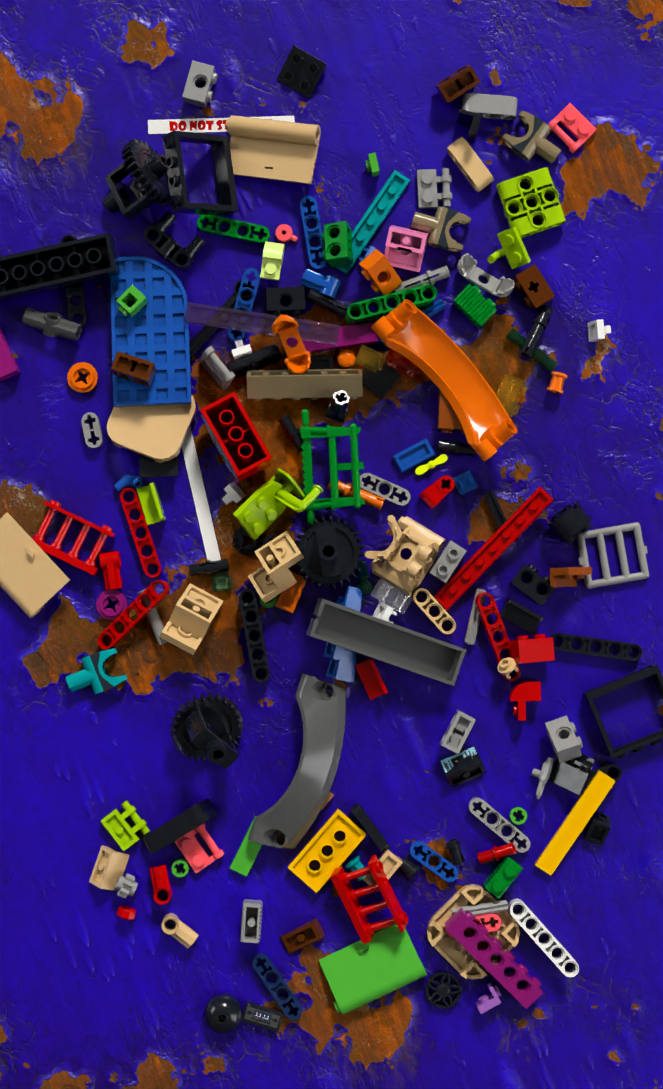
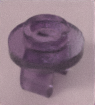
M222 348L224 354L219 359L227 367L230 362L234 361V357L231 352Z

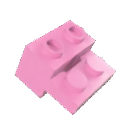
M391 225L388 231L384 255L393 267L420 272L429 233ZM398 247L410 249L412 252L400 250Z

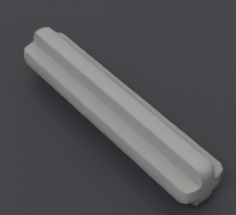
M476 589L464 640L466 644H475L481 618L475 599L479 593L486 592V590ZM486 595L480 599L482 606L484 605Z
M507 900L452 908L451 913L453 915L462 908L465 912L469 910L474 916L508 911L509 907Z

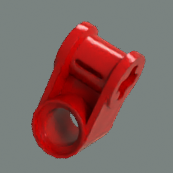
M442 476L418 496L432 510L453 490L454 480L450 476ZM442 480L450 481L448 484L450 486L449 489L446 487L441 488Z

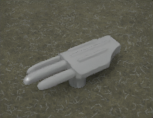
M548 757L541 770L534 768L532 771V776L539 778L535 794L537 799H540L545 784L550 777L554 758Z

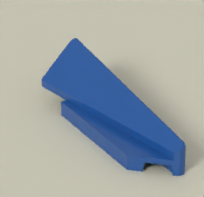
M347 586L345 596H339L336 604L360 612L362 589ZM327 642L324 657L331 658L326 677L353 683L357 652Z

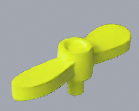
M446 454L440 455L434 461L431 460L427 464L417 467L415 473L422 475L427 470L435 468L436 465L445 463L448 460V456Z

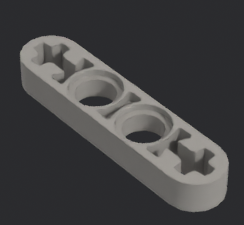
M474 797L469 801L468 807L471 813L505 842L511 843L509 840L515 836L516 832L519 833L516 835L521 841L525 839L524 843L526 846L519 848L517 847L518 843L513 839L512 842L515 845L516 851L524 853L529 850L531 843L528 837L480 797ZM474 802H482L480 806L484 810H486V807L489 808V810H487L484 813L483 817H480V815L483 813L479 809H476L475 811L473 810ZM490 813L497 815V821L494 824H490L486 820ZM504 826H510L512 833L509 836H504L501 833V829Z

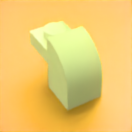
M265 241L260 279L279 281L285 244Z

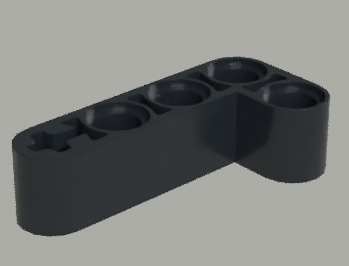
M207 798L141 839L150 855H153L193 829L216 817L218 813L210 799Z

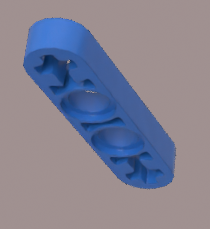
M305 196L300 201V210L309 263L314 270H322L326 266V261L323 258V250L325 248L322 240L318 206L314 197ZM306 201L314 204L311 206L312 214L316 213V215H308L307 207H303V205H306ZM309 219L317 221V226L314 229L306 226ZM312 238H318L320 245L313 248L310 246L309 241ZM322 250V252L318 253L319 259H323V261L320 263V266H317L316 263L312 262L315 261V253L311 254L310 252Z
M255 268L246 269L241 279L228 329L229 338L233 341L243 339L246 333L260 280V274ZM254 272V276L257 277L251 283V286H255L254 289L248 286L243 287V283L248 284L246 274ZM244 290H249L252 293V297L248 301L241 298V293ZM238 309H244V310H246V312H247L246 318H244V319H239V318H237V316H236L237 310H238ZM234 320L239 323H245V326L240 325L239 330L242 332V335L234 337V333L231 332L237 326V323H233Z

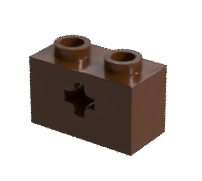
M535 264L514 277V287L518 292H522L525 297L523 300L526 306L532 308L533 311L555 297ZM530 285L532 287L536 286L535 292L533 290L529 291Z

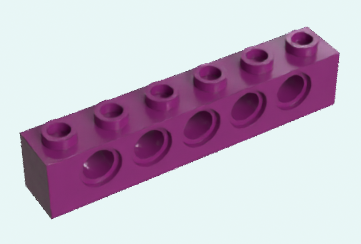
M460 908L444 923L446 930L527 1009L543 994L540 987L542 985L535 976L531 977L528 974V969L522 963L518 964L515 961L514 955L509 950L505 951L501 947V942L496 937L491 938L488 935V929L483 924L478 925L474 921L476 918L469 910L465 912ZM467 928H473L472 932L464 933ZM481 941L486 942L484 946H477ZM493 955H499L497 959H491ZM509 967L513 968V969H512L510 972H508V973L504 972V970H505L506 968H509ZM520 981H526L525 984L521 986L517 985Z

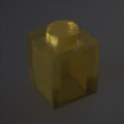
M362 345L354 363L377 373V370H382L385 360L382 353Z

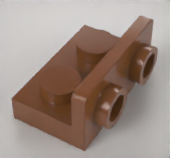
M592 567L550 568V586L576 587L577 579H585L584 575L592 574Z

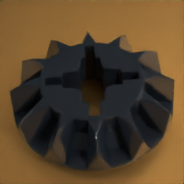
M240 527L233 536V545L243 555H254L255 551L263 546V535L261 534L256 540L251 539L255 546L247 544L242 547L245 540L241 535L243 534L247 537L249 535L243 527Z

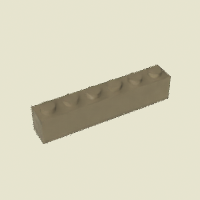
M309 369L302 374H293L290 370H247V399L260 401L263 398H271V400H281L282 398L318 400L326 397L332 400L334 392L340 390L346 391L350 399L363 397L362 369Z

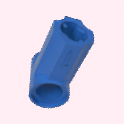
M306 269L300 285L309 289L312 288L334 300L341 281L335 277L323 276Z

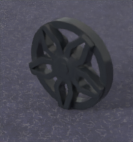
M436 972L426 982V997L435 1007L450 1008L460 999L461 984L458 978L450 972ZM443 975L440 979L441 982L433 980L435 977ZM450 977L456 981L457 985L450 984ZM429 987H430L432 990H435V991L431 994V996L429 995V992H428ZM451 988H458V990L451 991ZM458 993L456 998L452 1001V996L450 994L454 995ZM435 995L439 996L437 999L432 1000ZM446 997H449L450 1003H447ZM442 998V1001L445 1004H438L436 1002L440 1001V999Z

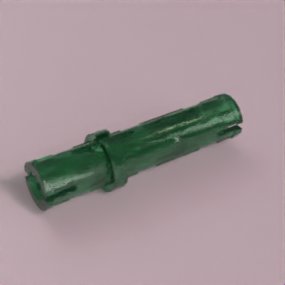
M514 328L506 336L508 340L522 349L526 341L524 336ZM535 346L531 358L534 359L535 363L538 362L551 373L558 362L550 358L545 353V350Z

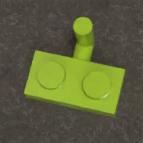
M516 226L497 234L502 249L495 251L487 258L489 263H493L506 255L512 269L531 262Z

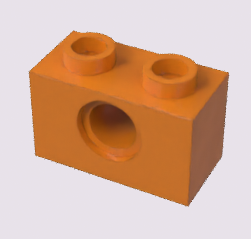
M377 249L359 263L363 269L361 271L362 275L366 280L372 282L370 286L376 294L379 292L382 295L390 294L403 283L386 256Z

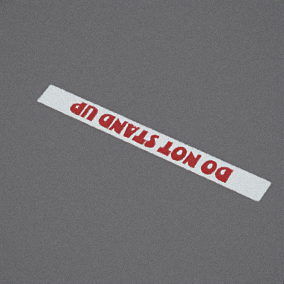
M294 116L253 117L295 122ZM229 118L148 120V134H168L172 131L193 133L228 132L225 124Z

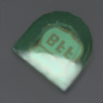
M218 572L213 576V592L232 590L231 578L227 573Z

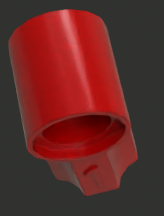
M120 552L100 553V566L104 573L106 590L123 588L120 571Z
M165 864L151 867L149 870L154 890V900L160 905L167 904L173 897L167 866ZM160 890H165L168 893L166 900L159 897Z

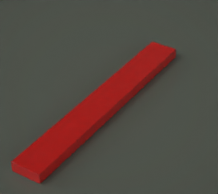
M539 487L434 595V598L448 611L545 511L554 499L543 488Z

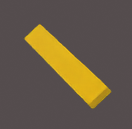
M600 770L597 771L535 862V866L549 875L553 874L614 785V779Z

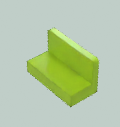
M152 482L150 485L137 488L147 525L165 521L166 517L156 484Z

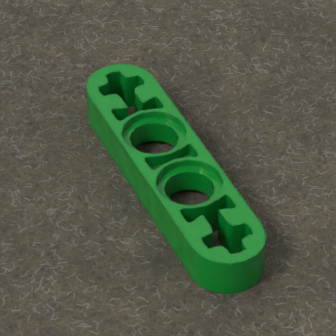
M200 215L197 219L198 228L204 233L256 244H265V241L270 239L268 228L262 225L215 215ZM205 219H208L209 223L214 224V220H217L216 230H213L214 227L212 225H207L204 228L201 221L204 222ZM226 222L230 225L227 232L219 230L221 223ZM241 226L247 227L248 234L240 236L237 233L238 228ZM251 228H255L254 233L264 231V234L267 236L260 240L258 235L253 234V238H250Z

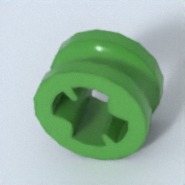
M515 807L510 811V820L518 825L523 824L527 820V812L521 807ZM517 810H520L521 815H523V819L515 821L516 817L513 816L514 812L517 813Z
M184 859L175 860L171 867L172 873L176 877H184L189 871L188 862ZM180 863L184 864L183 868L185 869V872H177V867H175V865H180Z

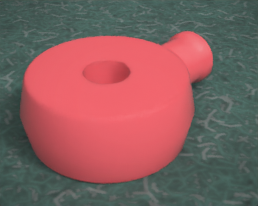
M281 224L275 230V236L281 242L292 240L296 243L298 237L293 235L292 228L287 224Z

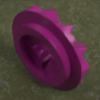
M114 589L102 592L96 602L98 613L105 619L115 620L127 608L126 597L120 591ZM109 599H111L112 601L119 600V602L115 605V610H113L112 608L105 609V607H107V605L109 604Z

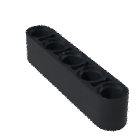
M246 589L240 593L239 602L253 678L257 682L263 683L270 677V667L256 593L253 590ZM247 592L253 595V601L249 604L243 601V595ZM250 611L255 612L257 615L254 622H249L246 619V615ZM256 630L260 633L258 641L250 639L249 634L251 631ZM260 649L263 652L261 660H256L253 657L254 650ZM259 668H263L267 672V676L264 679H260L256 675V671Z

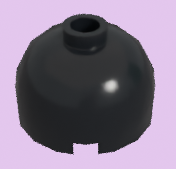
M228 993L212 996L204 1009V1019L207 1026L218 1034L232 1032L242 1019V1008L239 1000Z

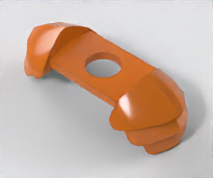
M280 315L272 325L273 334H279L288 356L285 359L288 369L293 374H302L308 370L311 364V354L304 347L297 329L299 324L288 315ZM294 337L297 339L298 344L291 347L287 344V339Z

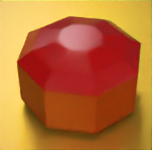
M119 906L117 916L123 920H133L137 910L128 906Z

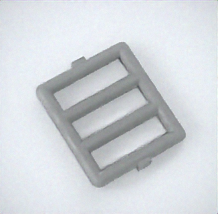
M635 522L577 533L576 537L580 554L578 558L579 565L590 567L585 539L596 537L603 579L592 580L591 574L584 575L586 588L608 586L647 579L649 577L646 559L648 551L647 546H644L640 523ZM634 530L641 572L630 574L622 532ZM615 534L622 575L615 577L610 575L604 536Z

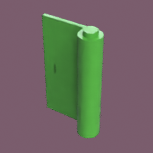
M397 924L374 933L369 943L363 944L360 940L319 960L336 999L333 1002L337 1012H342L343 1015L427 975L406 928L403 932H400Z

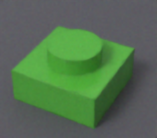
M376 152L368 154V160L365 161L366 170L371 172L372 177L379 176L380 170Z

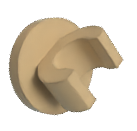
M510 657L502 659L497 666L499 673L508 679L511 678L509 673L513 670L518 672L515 660Z

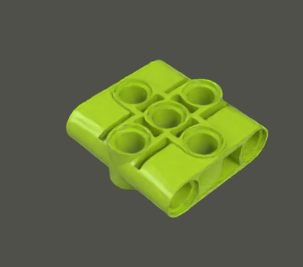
M548 167L514 177L496 185L504 208V216L507 218L510 228L516 226L521 238L566 223L558 199L559 193L554 187ZM526 182L530 188L522 189L520 183ZM551 194L554 200L547 201L544 195ZM533 200L536 206L531 208L526 204V201ZM515 206L518 212L512 214L509 212L508 207ZM532 219H541L542 225H535Z

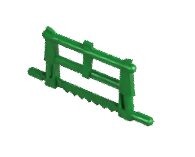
M303 409L301 411L303 426H300L301 439H303V445H301L303 452L301 455L304 457L302 469L305 472L302 475L305 479L303 481L305 485L303 491L306 493V496L313 489L311 438L328 437L331 498L315 499L305 509V512H308L307 522L315 525L314 510L327 508L334 510L339 507L353 505L356 509H359L361 504L365 505V501L360 494L359 469H364V462H359L357 436L361 431V427H357L355 423L350 424V427H332L330 425H327V427H309V411ZM350 436L351 463L337 464L336 437ZM337 470H352L353 497L339 498Z

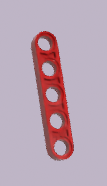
M125 488L120 493V500L143 570L148 577L156 578L161 574L162 566L146 523L138 494L134 489ZM128 491L134 494V500L131 502L124 500V494ZM134 509L140 512L138 520L130 518V512ZM142 527L146 530V536L140 539L136 536V530ZM144 546L152 548V554L148 557L142 554ZM150 564L158 566V572L155 575H151L148 572Z
M163 580L152 582L99 635L97 640L99 647L105 650L114 648L169 593L168 583ZM159 583L164 587L162 594H158L155 590L156 585ZM145 596L150 598L151 603L149 607H145L142 604ZM132 609L137 612L136 620H132L129 617V612ZM119 622L124 625L122 633L116 630V625ZM106 635L111 638L109 646L103 643V638Z
M479 593L476 596L475 603L497 664H499L502 660L500 652L503 649L508 650L509 657L511 658L510 641L494 597L490 593ZM486 595L489 598V604L482 606L480 599ZM491 613L496 616V621L493 624L487 622V616ZM497 631H500L503 636L500 642H495L493 639V635ZM516 664L518 672L515 673L514 677L508 679L501 674L503 678L508 681H516L520 677L518 664Z

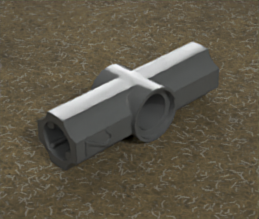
M27 308L23 315L22 322H24V325L43 330V334L49 337L61 336L77 341L82 333L81 324L62 319V316L56 312L44 313Z

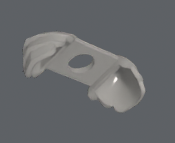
M469 253L461 257L457 268L466 280L497 297H507L513 291L514 280L506 279L505 276L497 279L476 266L477 260L473 259V256ZM478 277H486L488 279V283H481Z

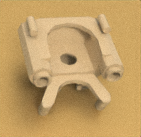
M389 515L386 520L393 532L391 545L384 551H366L364 557L374 559L370 565L372 573L411 596L438 557L446 539L408 516L405 518L402 516L396 522L395 517ZM405 548L410 549L412 552L411 557L407 560L401 558V551Z

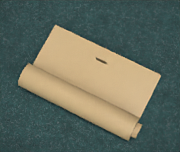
M231 115L226 120L225 128L231 135L229 145L234 175L312 184L321 135L320 125Z
M7 512L0 518V587L31 619L44 608V605L70 579Z

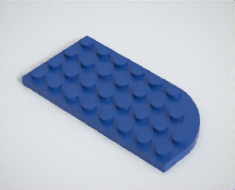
M141 256L118 257L121 275L110 277L112 364L117 351L153 362L157 370L150 387L113 375L114 407L192 404L188 299L182 283L169 268L158 261ZM131 285L135 286L147 298L148 302L132 318L129 315L124 317L117 310L119 306L116 302ZM129 303L128 307H131L134 303Z

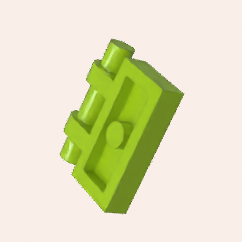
M127 800L121 804L125 812L121 814L116 808L101 820V823L123 851L140 839L136 834L139 829L144 835L150 831L146 826L147 822L140 818L136 813L137 809L133 805L131 806ZM128 816H130L136 824L132 828L125 820V818H127Z

